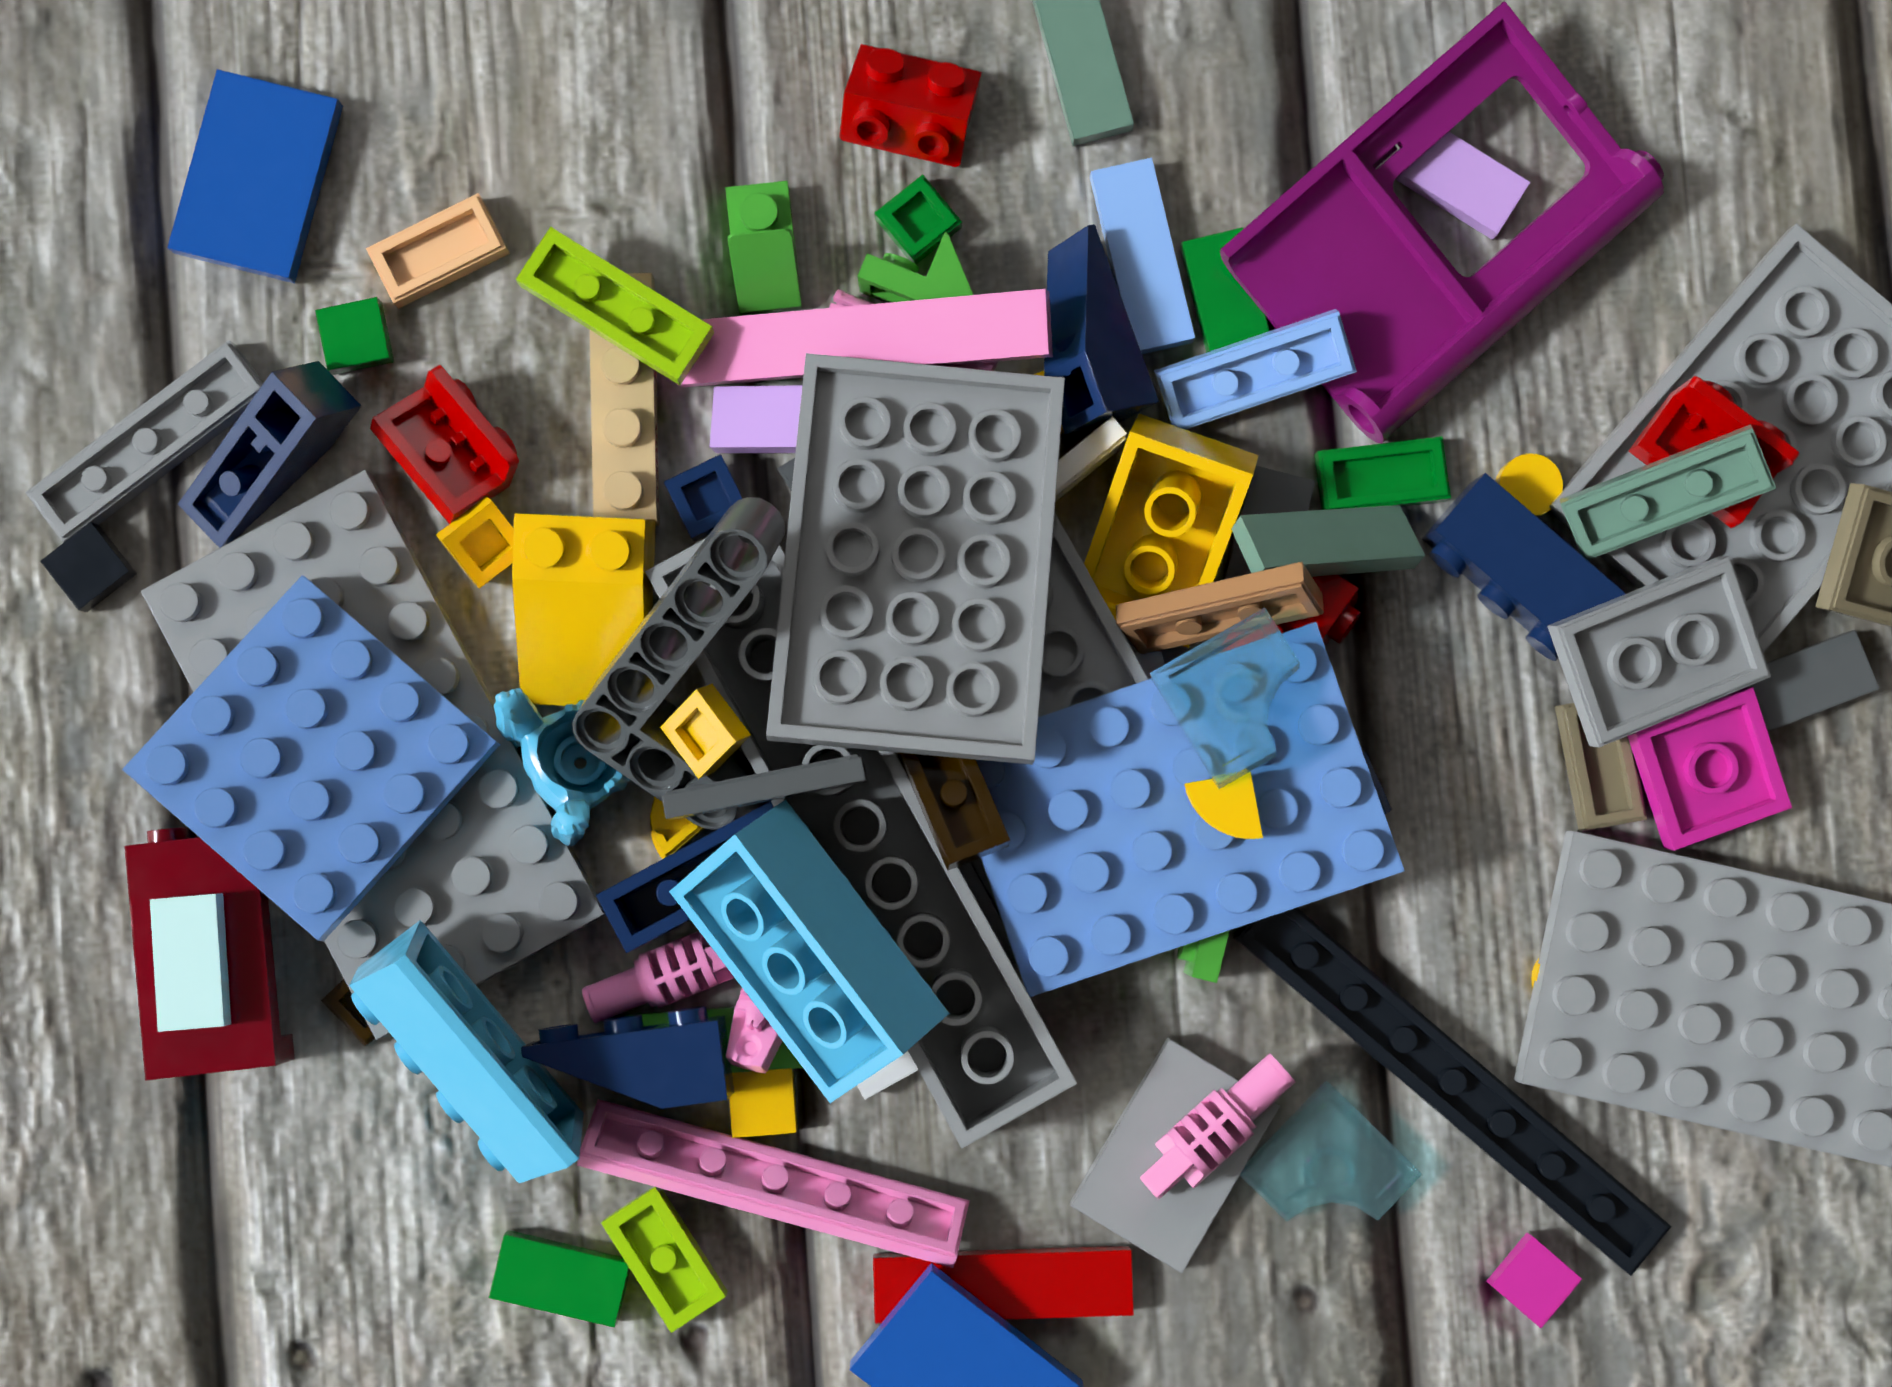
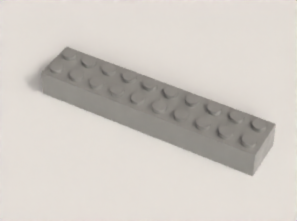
M737 535L743 542L756 546L750 539ZM705 539L645 571L659 598H661ZM779 545L762 577L694 662L706 684L713 683L751 734L741 745V748L756 774L855 754L863 758L868 782L772 800L771 802L775 807L786 799L950 1013L914 1044L908 1052L960 1147L964 1148L1073 1087L1077 1082L960 870L956 867L947 871L908 776L895 753L767 741L766 730L785 554ZM704 582L707 586L717 590L713 585Z

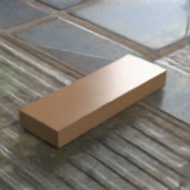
M1298 562L1117 604L1116 624L1140 654H1147L1318 616L1324 613L1323 594L1304 563Z

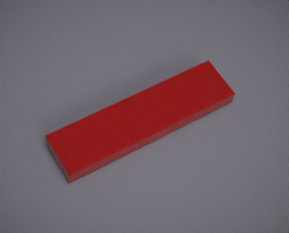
M1130 1246L958 1251L953 1268L900 1253L873 1254L875 1324L884 1321L931 1263L1005 1320L1134 1316L1132 1253Z

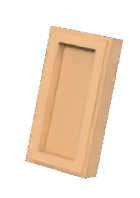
M479 193L366 248L393 304L398 309L510 254Z

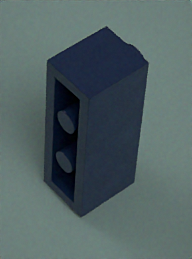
M1486 473L1469 483L1422 538L1432 548L1429 555L1441 569L1457 578L1463 574L1481 590L1477 596L1484 606L1503 619H1508L1510 616L1513 617L1529 631L1526 635L1528 643L1536 651L1552 661H1556L1558 655L1548 630V625L1626 594Z
M771 801L596 895L626 953L639 949L691 921L669 891L734 834L774 808Z

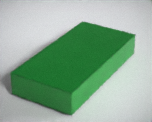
M1243 227L1183 241L1180 245L1206 353L1269 332L1265 314L1226 268L1220 255L1221 248L1242 231Z
M1443 436L1322 450L1314 454L1321 510L1392 505L1405 507L1446 502L1451 499Z
M508 1230L503 1236L489 1298L615 1328L618 1323L630 1268L621 1256Z

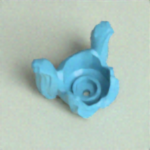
M521 688L512 689L508 692L502 691L495 696L496 726L500 734L518 748L519 754L522 755L525 772L530 777L534 789L555 810V815L550 823L553 837L569 847L576 845L579 840L584 838L585 829L589 827L590 809L601 803L613 792L624 790L627 783L631 780L586 750L577 741L573 733L572 722L585 700H580L576 705L567 704L563 710L542 717ZM579 758L584 759L587 763L583 769H578L574 765L575 761Z

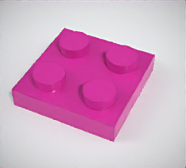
M1745 687L1627 736L1663 847L1675 851L1792 808L1753 687Z

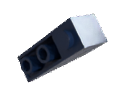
M1095 224L1088 225L1048 251L1047 290L1050 294L1053 357L1044 358V376L1065 378L1061 419L1065 435L1099 428L1112 416L1120 423L1159 402Z
M707 1006L668 1011L669 1023L643 1026L642 1015L603 1020L604 1032L579 1035L578 1024L538 1029L539 1041H533L521 1047L523 1058L661 1109L728 1100L734 1093L731 1064L726 1058L728 1037L725 1015L708 1017Z

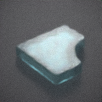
M1263 608L1150 673L1151 680L1218 789L1277 756L1276 748L1268 729L1269 707L1280 685L1300 669V661L1266 608Z
M1327 1081L1247 1162L1240 1174L1286 1222L1307 1207L1330 1202L1358 1207L1371 1217L1379 1220L1422 1175L1404 1155Z

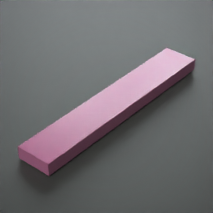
M1046 289L701 319L713 327L714 335L682 384L678 386L696 387L803 378L806 353L936 366L1053 357L1050 294Z
M600 1099L597 1100L580 1147L579 1160H577V1166L951 1268L954 1267L970 1202V1200L740 1137L732 1138V1135Z

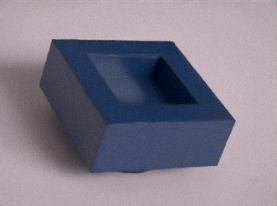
M721 454L664 481L682 521L694 542L709 535L730 506L736 501L743 499Z

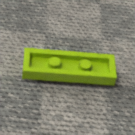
M552 227L548 229L516 278L521 288L678 385L682 384L714 335L711 325Z

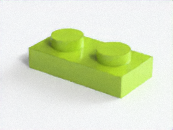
M651 1187L601 1222L671 1333L727 1296L728 1290L663 1189Z

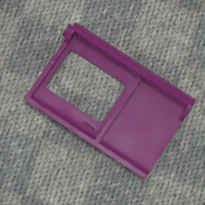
M1503 1L1224 245L1220 250V255L1226 268L1276 329L1333 309L1339 311L1357 372L1322 383V385L1360 431L1376 443L1382 444L1664 194V186L1661 181L1664 178V172L1658 161L1649 153L1642 150L1635 152L1619 147L1590 110L1585 100L1575 91L1509 5ZM1508 79H1515L1524 86L1585 165V172L1577 183L1471 276L1465 277L1457 272L1393 191V183L1397 176Z

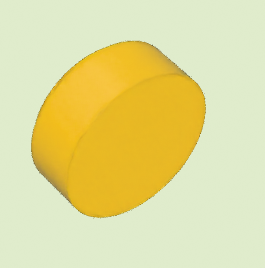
M1533 453L1519 455L1506 463L1500 469L1495 479L1501 487L1536 517L1550 511L1551 508L1549 506L1563 490V480L1557 466L1547 457Z

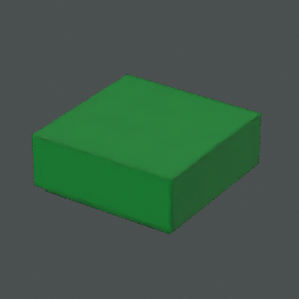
M923 174L874 213L875 220L907 259L915 264H918L939 247L945 232L951 237L962 228V221Z
M378 297L315 310L326 367L332 375L394 363L383 303Z

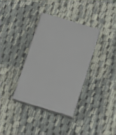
M1718 556L1547 626L1588 744L1593 747H1602L1771 677L1731 556Z
M1167 1037L1072 1197L1070 1205L1182 1274L1280 1108V1105L1274 1102L1253 1121L1257 1126L1253 1130L1254 1135L1198 1186L1193 1188L1183 1178L1162 1198L1157 1199L1140 1180V1177L1164 1155L1156 1147L1155 1143L1213 1090L1218 1091L1220 1088H1223L1227 1092L1239 1081Z

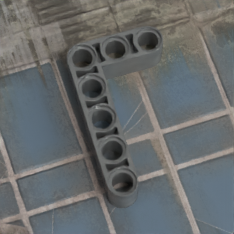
M748 497L740 499L730 506L596 681L572 722L573 733L577 741L586 750L660 801H662V796L665 795L666 791L753 775V768L749 760L739 750H736L714 773L698 779L660 727L678 709L664 698L759 581L785 534V522L781 513L771 503L761 498ZM737 535L750 539L756 546L743 542ZM704 582L713 585L717 590L707 586ZM739 807L686 817V819L702 828L715 830L731 823Z

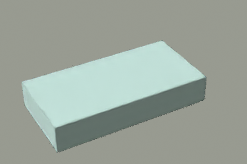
M223 893L150 899L158 1032L231 1025Z

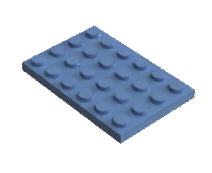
M1316 622L1038 717L1035 761L1033 765L976 760L1011 840L1009 847L981 857L1029 997L1405 871ZM1251 772L1263 838H1235L1211 827L1192 807L1184 784Z

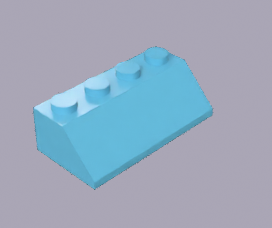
M786 799L734 834L669 891L830 1103L902 1056L950 1014Z
M421 920L358 967L349 984L354 991L351 997L358 1011L371 1024L377 1025L380 1022L397 1041L394 1043V1048L403 1064L414 1074L418 1075L423 1071L439 1090L436 1092V1097L446 1114L457 1123L465 1120L479 1136V1149L493 1168L500 1172L506 1168L518 1183H522L568 1168L579 1160L584 1113L544 1065L522 1057L521 1047L526 1044Z

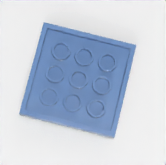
M302 575L122 770L317 941L324 942L500 744L309 579Z

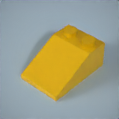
M1140 413L1138 414L1129 432L1084 562L1086 569L1115 620L1117 604L1214 582L1232 533L1231 528L1236 523L1259 455Z
M514 513L512 585L519 684L522 691L533 704L566 706L567 704L576 705L580 700H585L596 681L653 608V585L645 571L654 567L656 519Z

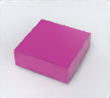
M1526 1232L1486 1282L1539 1328H1542L1580 1283L1582 1278L1536 1238Z

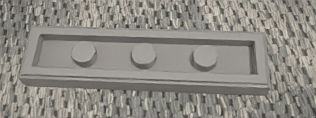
M228 340L25 493L64 543L88 523L93 522L98 525L236 422L264 381L238 347Z

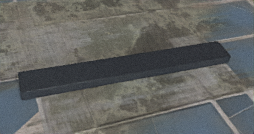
M1294 908L1243 925L1233 937L1628 1275L1632 1276L1672 1227L1300 909Z

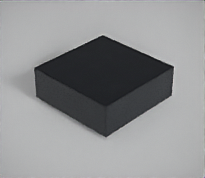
M93 522L88 523L40 561L75 607L83 612L90 611L137 574L103 529Z

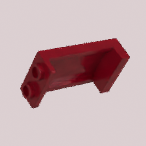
M187 827L147 831L148 843L124 846L145 1081L269 1067L294 1060L293 1034L281 1035L268 897L200 837L188 838ZM223 893L231 1025L158 1032L150 899Z

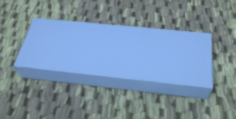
M1152 157L1091 171L1090 182L1111 270L1141 353L1146 354L1193 343L1195 335Z
M1337 309L1154 370L1171 425L1182 429H1188L1357 372L1341 316Z

